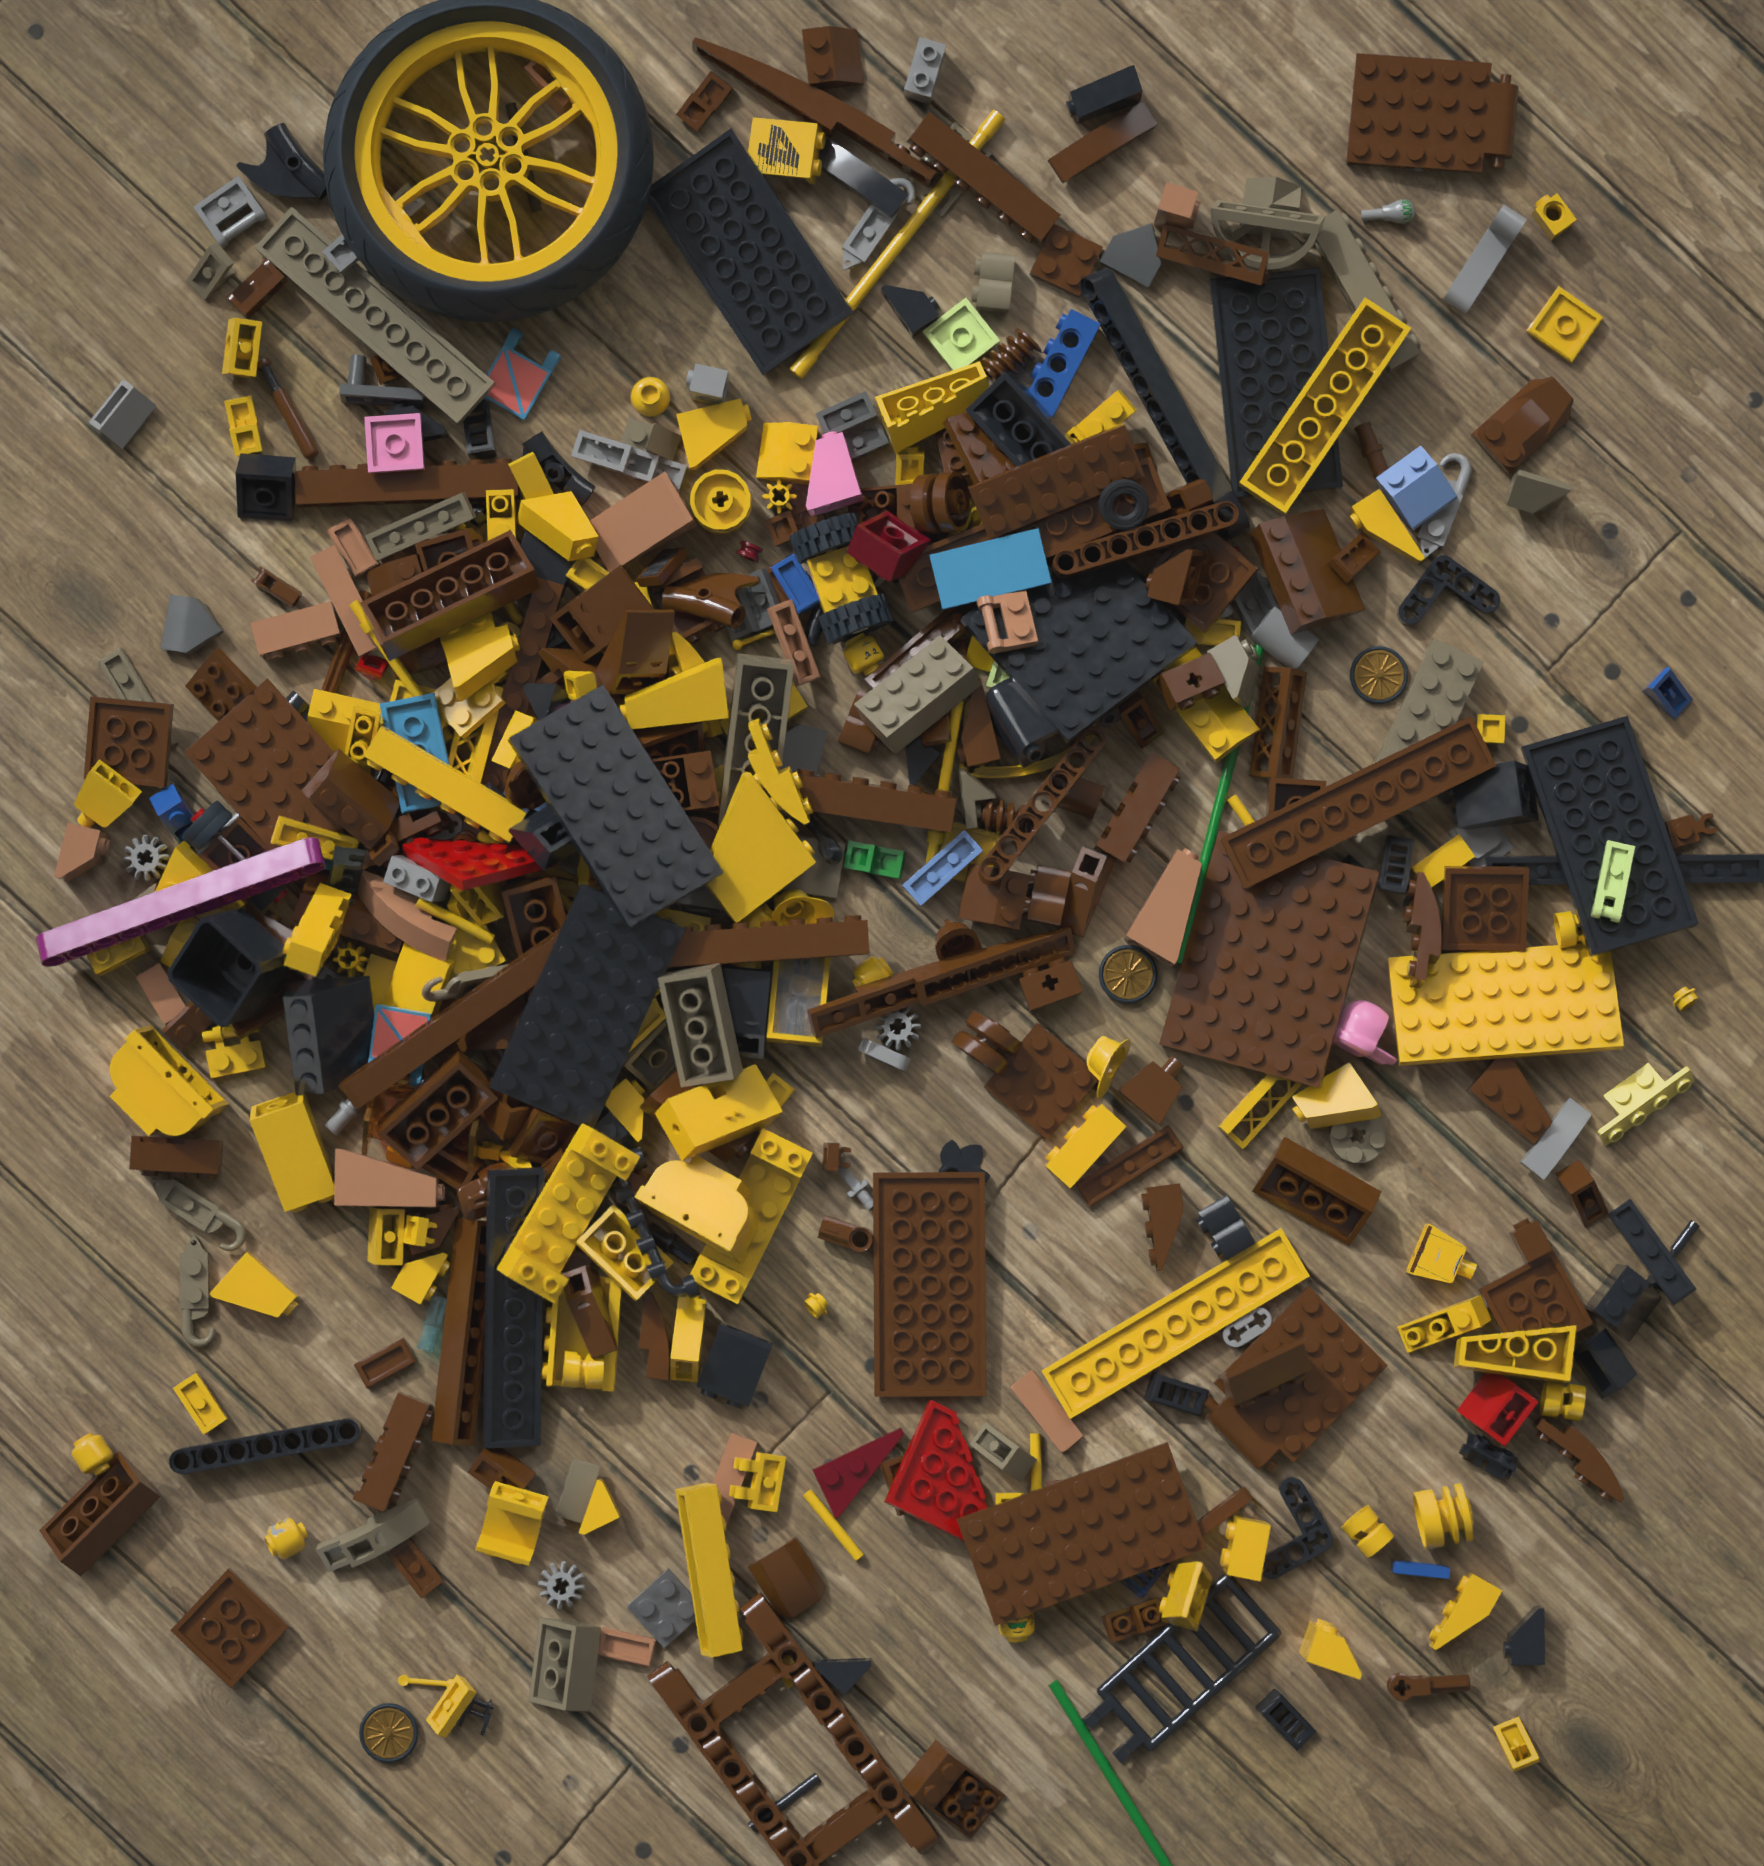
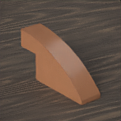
M363 870L358 888V896L369 912L386 929L408 945L445 962L453 948L457 928L436 921L437 917L416 907V902L419 899L418 896L383 882L384 877ZM441 901L432 902V903H434V904L440 906Z

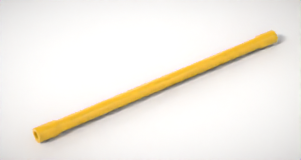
M992 110L969 143L980 151L987 141L995 135L1006 119L999 112ZM945 173L846 298L853 311L954 185L953 181L955 179ZM848 318L812 342L800 354L789 370L800 379H803L817 361L818 356Z

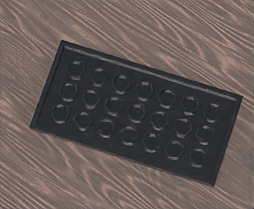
M730 128L651 185L648 198L650 206L762 375L765 376L855 313L734 129Z
M1320 268L1269 273L1267 283L1263 285L1232 277L1212 278L1209 280L1230 484L1237 498L1254 497L1238 486L1240 480L1329 351ZM1338 439L1302 492L1343 487Z
M604 685L509 737V744L628 930L723 874L722 869Z
M1628 716L1522 746L1521 752L1527 765L1590 957L1697 926L1699 923ZM1607 840L1635 846L1619 923L1612 922L1607 917L1600 916V919L1591 917ZM1605 898L1603 905L1613 907L1614 900Z
M581 883L489 1087L580 1126L583 1123L594 1129L659 988L658 978L665 975L685 932V927L654 914L628 930L606 894Z

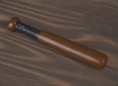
M267 357L259 360L257 371H261L272 392L271 395L305 459L316 457L319 449L285 389L278 383L270 367V359Z

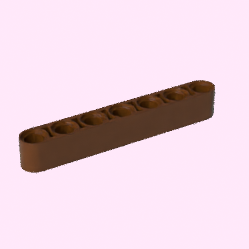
M1224 501L1067 548L1056 554L1052 561V570L1060 578H1069L1218 533L1234 525L1239 516L1238 508L1232 502ZM1221 509L1228 510L1232 515L1231 521L1222 522L1218 517V511ZM1194 517L1203 519L1205 529H1194L1191 525V520ZM1168 525L1175 526L1179 531L1178 537L1169 538L1166 536L1165 527ZM1141 533L1150 535L1152 545L1142 546L1138 541V535ZM1115 541L1122 542L1126 548L1125 553L1115 554L1111 549V544ZM1088 549L1095 550L1099 554V560L1093 563L1087 561L1084 555L1085 551ZM1062 557L1069 558L1072 562V569L1062 570L1058 566V560Z
M1091 726L1080 734L986 855L978 870L979 879L984 884L995 885L1002 880L1099 755L1106 742V734L1102 728ZM1095 735L1099 738L1100 744L1098 746H1090L1086 743L1085 737ZM1073 756L1081 758L1083 766L1080 768L1072 767L1069 764V758ZM1055 778L1063 779L1066 782V788L1062 790L1055 789L1052 785V780ZM1040 799L1045 800L1049 803L1050 809L1045 812L1039 811L1035 807V802ZM1022 821H1027L1032 825L1033 831L1023 833L1019 830L1018 824ZM1011 843L1015 846L1016 852L1013 855H1006L1002 852L1001 845ZM994 865L998 868L999 874L995 877H989L985 874L984 867Z

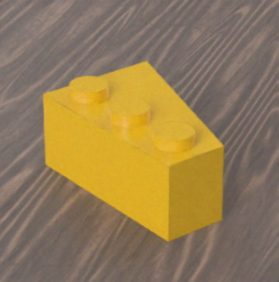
M183 841L174 848L155 892L210 873L213 870L190 848L191 846L186 841ZM242 899L194 917L201 919L233 908L242 907L245 909L247 901Z
M322 883L319 884L305 914L301 917L299 925L295 926L291 938L288 937L283 949V954L287 955L284 963L285 966L315 977L317 976L338 942L352 894Z

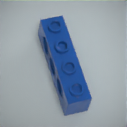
M1073 309L1070 310L1068 315L1062 314L1056 326V329L1060 331L1055 340L1049 339L1043 351L1047 356L1043 364L1039 362L1036 364L1031 374V378L1035 380L1030 389L1027 388L1053 418L1100 328V323ZM1069 335L1074 336L1078 341V345L1074 348H1068L1063 344V338ZM1054 360H1060L1065 364L1066 368L1064 371L1057 373L1050 368V363ZM1047 384L1052 388L1053 393L1048 397H1043L1038 393L1037 388L1040 385Z

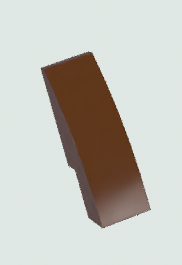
M645 1292L638 1348L649 1350L646 1378L669 1380L670 1346L666 1324L653 1293Z

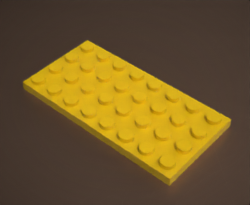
M1581 943L1567 948H1559V945L1526 947V951L1485 950L1444 953L1440 955L1435 964L1428 963L1426 981L1421 988L1409 987L1411 977L1406 976L1409 960L1413 961V956L1389 957L1387 960L1399 1066L1622 1050L1624 1047L1611 951L1590 957L1587 945Z

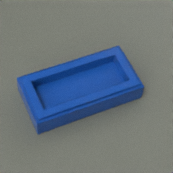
M795 554L770 567L789 600L792 599L799 616L820 604L815 587L802 565L798 563Z
M1400 1560L1391 1561L1390 1571L1396 1574L1449 1579L1450 1569L1446 1565Z

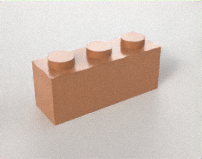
M1166 182L1153 226L1163 228V225L1167 223L1185 229L1187 227L1193 229L1201 201L1196 200L1198 192Z
M331 601L250 623L258 654L262 658L267 657L268 661L282 658L283 652L294 650V653L308 651L312 644L320 643L321 646L334 644L337 642L336 638L342 635L337 613Z

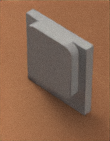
M1456 826L1448 832L1452 838L1460 834L1475 855L1474 858L1468 861L1471 866H1485V856H1503L1513 849L1499 826L1469 830Z

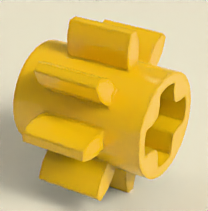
M778 479L777 485L773 487L767 484L769 494L762 495V499L770 501L766 507L769 511L774 507L777 509L778 515L782 513L784 508L792 510L789 502L790 500L797 499V495L789 494L792 484H788L785 487L780 479ZM784 492L785 501L778 500L774 502V493L781 494Z
M348 942L346 949L337 948L340 953L338 958H334L333 961L340 965L337 970L338 973L343 974L348 970V976L354 977L356 971L366 972L363 966L370 959L363 956L364 947L360 946L355 950L354 943ZM355 956L356 960L348 964L347 959Z

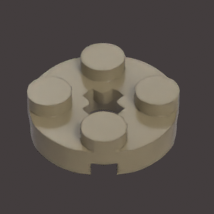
M1380 1118L1332 1125L1330 1129V1144L1333 1151L1341 1159L1351 1163L1371 1161L1379 1155L1386 1142L1385 1127ZM1356 1128L1358 1131L1363 1130L1365 1132L1362 1136L1364 1140L1362 1143H1359L1357 1140L1351 1141L1352 1129Z

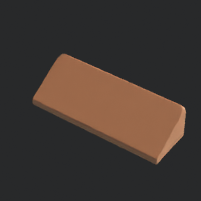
M792 599L767 608L785 659L793 660V680L795 686L798 687L820 678L819 670Z
M1032 1369L1010 1386L1061 1453L1065 1452L1083 1436Z

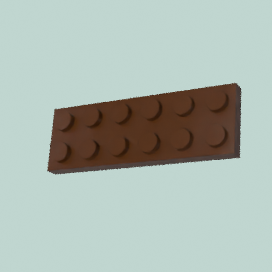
M1122 423L971 485L968 489L987 537L991 540L1098 496L1108 484L1115 480L1127 479L1134 481L1145 475L1126 426Z

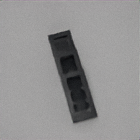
M825 137L824 149H820L818 158L822 163L821 170L846 189L852 190L867 203H872L892 219L909 195L859 158Z

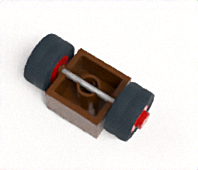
M218 800L206 811L201 808L190 819L193 824L183 834V837L198 851L212 838L215 840L199 856L215 871L271 851L241 816L224 832L220 831L232 819L233 815ZM291 882L247 897V899L259 911H262L272 901L277 904L288 893L285 888Z

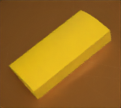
M404 942L382 1005L431 1013V1018L438 1014L442 1001L430 1002L425 1000L421 994L422 988L430 980L442 977L443 981L433 986L431 991L445 989L457 961L447 958L445 962Z

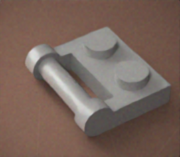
M239 176L193 207L222 249L229 245L228 242L244 230L259 220L262 222L268 218ZM248 205L253 211L222 233L218 229L220 224Z

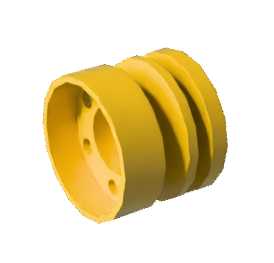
M1461 1483L1453 1484V1497H1451L1448 1487L1442 1486L1441 1500L1436 1499L1432 1489L1413 1492L1416 1521L1425 1550L1444 1547V1533H1449L1453 1543L1459 1544V1530H1461L1465 1542L1473 1541L1474 1521L1472 1509Z

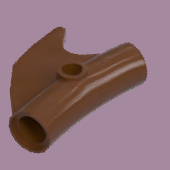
M713 573L690 580L676 587L666 586L662 597L663 609L703 617L736 629L743 623L746 616V609L737 600L736 592L742 588L758 585L760 583L759 578L736 573Z

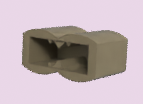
M982 252V259L976 258L974 275H980L979 286L973 285L971 302H976V310L1009 314L1015 255Z

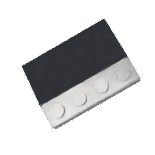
M370 976L285 982L283 1001L296 1095L324 1094L340 1089L339 1084L366 1065L369 1060L374 1022Z

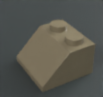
M1234 635L1207 652L1211 653L1225 680L1224 684L1232 699L1245 708L1249 706L1260 670L1256 661L1260 657L1254 646L1249 644L1247 639L1242 640L1237 635Z

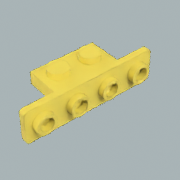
M1647 1063L1603 1095L1606 1102L1618 1116L1598 1130L1602 1143L1607 1146L1611 1142L1618 1141L1630 1128L1642 1124L1652 1112L1664 1108L1669 1100L1678 1093L1686 1092L1695 1081L1691 1070L1686 1066L1664 1082L1651 1065Z

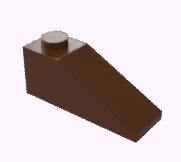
M978 678L981 686L972 692L962 734L961 747H957L960 763H966L967 769L999 762L1001 759L981 678Z

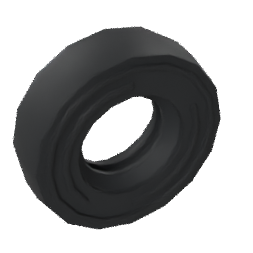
M1127 479L1115 480L1108 484L1101 492L1098 502L1099 512L1104 521L1111 527L1120 530L1133 529L1141 524L1149 510V499L1144 488L1135 481ZM1120 495H1130L1134 500V507L1131 512L1124 515L1116 513L1113 506L1115 499Z

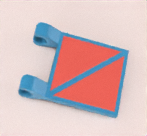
M513 328L487 373V376L496 385L485 398L525 420L550 375L560 362L561 355L551 350L542 366L515 351V348L523 338V333Z
M376 1004L368 1062L430 1020L431 1013ZM425 1063L411 1072L409 1080L411 1087H416L424 1079Z

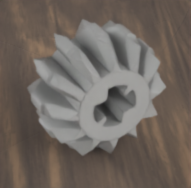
M143 835L142 844L137 838L132 839L136 848L133 849L129 846L125 848L127 852L132 853L131 857L123 858V862L132 863L127 867L126 871L128 873L136 871L134 879L138 881L144 875L145 881L151 882L152 873L157 879H161L162 875L159 869L165 870L167 866L162 864L163 860L168 861L171 857L168 854L162 855L168 849V846L162 844L158 847L160 843V838L154 837L150 843L148 835ZM152 852L150 855L153 858L152 863L146 862L143 865L142 863L145 861L141 859L142 855H148Z
M910 1006L905 1007L903 1013H899V1010H896L893 1014L888 1013L887 1018L884 1016L876 1017L884 1022V1025H874V1030H884V1033L878 1035L877 1039L881 1041L887 1036L889 1039L885 1044L886 1048L891 1046L892 1041H896L895 1048L897 1051H900V1041L902 1040L908 1048L912 1046L911 1042L907 1039L908 1036L918 1040L919 1035L911 1032V1029H921V1024H911V1021L918 1018L917 1013L912 1014L909 1018L906 1016L910 1011ZM895 1019L902 1020L901 1024L905 1023L906 1029H902L899 1035L893 1034L894 1030L890 1031L889 1028L890 1025L894 1024Z
M566 1561L561 1562L560 1570H558L555 1563H551L550 1568L553 1574L547 1570L542 1571L541 1574L548 1581H538V1586L547 1587L539 1595L540 1597H545L548 1594L551 1596L546 1603L548 1606L556 1599L558 1600L557 1609H562L563 1600L571 1608L574 1606L571 1596L579 1601L582 1599V1595L575 1590L586 1589L585 1584L577 1583V1581L584 1578V1574L573 1575L577 1569L575 1564L567 1571ZM558 1578H563V1582L565 1579L568 1581L569 1585L566 1587V1592H561L562 1589L558 1591L555 1588Z

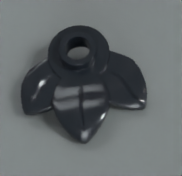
M950 1140L942 1147L940 1152L942 1166L938 1172H948L950 1170L956 1172H985V1183L990 1178L988 1172L978 1167L983 1155L981 1145H968L960 1149L954 1140Z

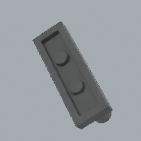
M363 355L350 356L348 384L340 383L339 395L342 403L378 406L407 403V406L425 409V396L417 389L364 385L367 357Z

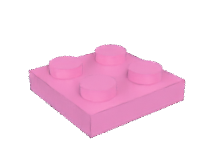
M420 413L364 417L369 474L425 470Z

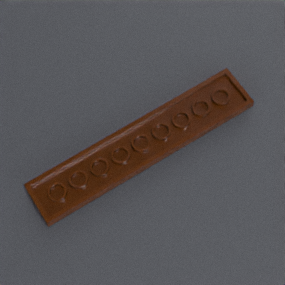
M1151 457L1139 461L1145 476L1134 480L1144 488L1149 499V510L1144 520L1171 510ZM1126 494L1118 496L1113 504L1115 512L1121 515L1131 512L1134 507L1133 498ZM1100 495L993 539L1038 528L1045 558L1049 559L1056 556L1061 550L1097 540L1120 529L1111 527L1102 518L1098 503ZM983 524L928 545L906 574L898 578L911 613L941 602L930 555L988 541L989 539Z
M1470 716L1220 838V841L1244 889L1455 787L1495 767L1496 764L1473 717Z

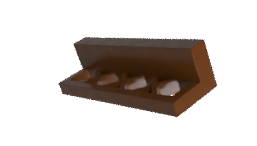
M1165 223L1156 256L1263 285L1267 283L1269 272L1266 270L1271 252ZM1169 231L1178 233L1184 245L1177 247L1167 244ZM1186 236L1192 237L1194 239L1188 241ZM1199 239L1207 243L1211 252L1207 254L1195 252L1191 244ZM1212 243L1218 244V245H1221V246H1219V247H1217V248L1215 249ZM1224 247L1232 248L1237 259L1232 262L1221 259L1217 251ZM1239 251L1246 252V254H1244L1243 256H1241V254L1239 253ZM1251 254L1261 256L1260 269L1247 266L1243 259Z
M1264 667L1256 723L1260 730L1255 733L1249 776L1293 779L1307 672L1287 667ZM1281 674L1280 684L1274 690L1271 686L1272 675ZM1274 700L1277 705L1276 712L1270 717L1267 713L1268 706ZM1269 728H1271V730L1273 731L1272 740L1268 744H1266L1264 741V734ZM1267 755L1269 758L1268 771H1260L1261 760Z

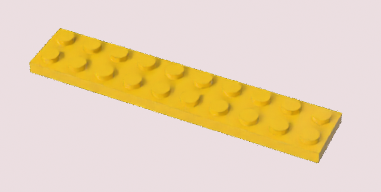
M1279 1228L1252 1246L1225 1260L1041 1371L1071 1419L1308 1278L1310 1275L1282 1228Z

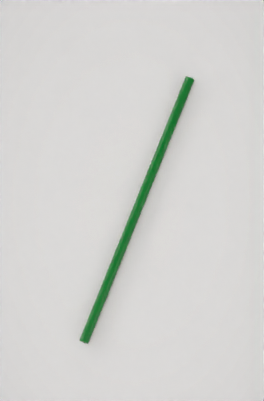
M1254 643V648L1260 657L1256 660L1260 667L1264 649ZM1251 700L1249 706L1244 708L1247 713L1249 712ZM1240 746L1226 755L1199 860L1202 865L1178 960L1176 961L1179 964H1182L1209 868Z
M1058 1679L1054 1680L1048 1685L1158 1864L1160 1866H1173Z

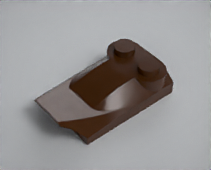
M1552 376L1544 379H1532L1476 429L1471 436L1508 476L1570 420V411L1574 399Z

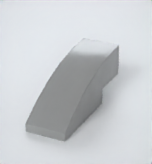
M1569 1097L1552 1118L1551 1125L1537 1142L1533 1144L1519 1163L1540 1180H1545L1592 1114Z

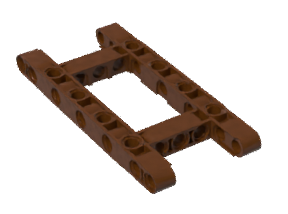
M761 1592L743 1604L740 1609L746 1617L745 1622L765 1647L768 1654L718 1691L702 1701L678 1668L675 1669L669 1661H666L647 1675L658 1694L784 1866H797L791 1861V1857L796 1853H802L806 1856L807 1861L801 1866H822V1861L886 1814L911 1848L914 1847L920 1855L941 1840L932 1824L902 1786L900 1780L823 1675L815 1669V1664ZM787 1649L794 1650L798 1655L796 1661L792 1664L785 1663L782 1659V1653ZM782 1678L793 1681V1684L801 1694L802 1700L819 1723L826 1727L833 1737L835 1745L854 1771H858L868 1786L866 1791L804 1837H801L785 1813L779 1808L774 1798L721 1727L722 1722L737 1711L743 1710L746 1704L757 1696H762L769 1687ZM819 1695H826L830 1698L831 1703L826 1708H820L816 1705L815 1698ZM696 1716H701L706 1720L707 1726L702 1730L695 1729L691 1724V1720ZM853 1740L861 1741L864 1749L860 1753H852L848 1748L849 1743ZM728 1762H736L740 1767V1771L738 1774L730 1775L725 1771L724 1766ZM886 1786H893L897 1790V1795L892 1799H887L882 1796V1789ZM763 1807L770 1808L774 1814L768 1821H763L758 1816V1811Z

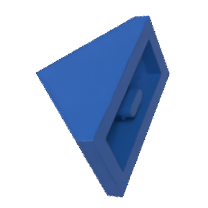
M1669 667L1662 669L1643 689V692L1674 720L1693 700Z

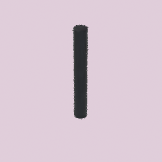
M813 1773L776 1801L782 1811L819 1784L821 1782L820 1778L816 1773ZM767 1808L758 1816L761 1820L768 1821L774 1814L770 1808ZM752 1821L748 1822L753 1832L758 1830Z

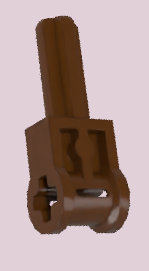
M1398 1672L1392 1674L1387 1680L1389 1693L1395 1699L1401 1701L1408 1700L1412 1696L1431 1695V1693L1469 1691L1471 1685L1470 1677L1467 1674L1407 1676L1404 1673ZM1399 1680H1402L1407 1685V1687L1403 1688L1402 1693H1399L1394 1688V1686L1399 1685Z

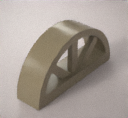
M1217 200L1211 207L1212 226L1218 238L1243 244L1238 240L1255 226H1262L1261 250L1270 252L1272 228L1281 231L1294 250L1282 254H1270L1267 270L1283 268L1300 260L1315 243L1325 221V216L1223 200ZM1227 221L1243 223V225L1232 232ZM1293 231L1309 233L1310 236L1305 243H1302ZM1224 247L1233 258L1237 259L1232 248ZM1239 251V253L1241 254V256H1243L1244 254H1246V252ZM1251 254L1243 259L1247 266L1260 269L1261 256Z

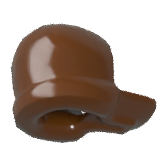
M504 1162L495 1163L478 1172L476 1180L458 1189L457 1196L463 1215L467 1220L487 1217V1169L514 1167Z

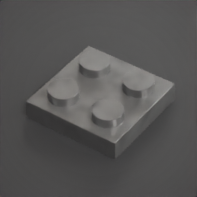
M669 1568L627 1605V1608L663 1648L696 1620L691 1592Z

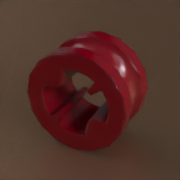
M741 540V549L737 550L736 554L758 563L760 560L758 554L763 553V549L755 544Z

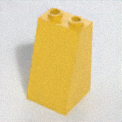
M294 1091L251 1106L250 1123L284 1212L290 1210L292 1212H299L306 1209L308 1204L312 1202L324 1203L334 1198L335 1176L307 1095H296Z

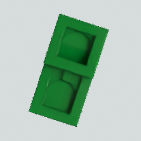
M848 841L843 868L902 879L907 852Z

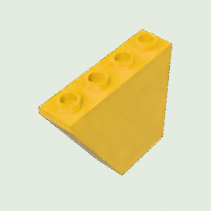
M747 771L739 779L710 848V852L722 869L723 874L706 884V887L735 923H738L816 863L812 857L815 854L812 847L806 840L801 842L797 837L796 833L799 830L790 818L786 820L779 812L783 808L772 797L769 798L763 790L765 787L756 774L752 775Z

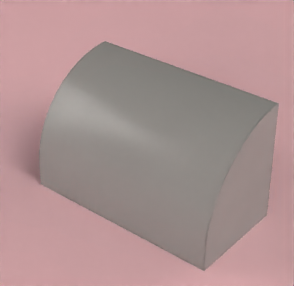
M122 380L89 423L123 449L157 405L131 384Z
M1276 607L1272 608L1265 615L1249 638L1288 668L1294 669L1299 667L1319 641L1317 637L1307 630L1291 635L1282 612Z

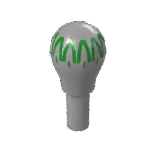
M1407 199L1397 200L1379 209L1361 210L1362 221L1383 219L1384 221L1408 223L1415 216V207Z

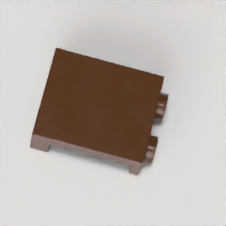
M695 558L678 567L662 585L650 586V589L661 610H664L662 597L666 586L676 587L690 580L706 576L698 558ZM675 612L672 631L679 633L690 645H693L701 640V635L708 631L716 633L725 628L726 625L703 617Z

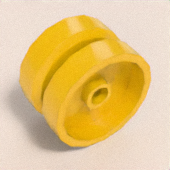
M715 469L703 474L695 482L690 494V506L696 522L704 530L713 534L727 535L738 531L750 516L751 494L746 482L738 474L729 470ZM717 500H726L724 507H718Z

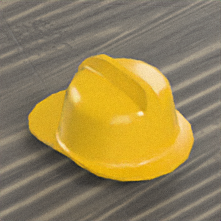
M789 889L781 895L776 894L773 897L774 911L772 912L771 921H777V926L789 925L788 920L805 919V924L817 923L816 918L833 917L834 920L835 913L832 905L827 901L811 898L802 890Z
M1102 1036L1089 1051L1087 1066L1088 1070L1099 1080L1097 1088L1098 1099L1105 1095L1116 1071L1125 1060L1131 1046L1129 1039L1120 1043Z

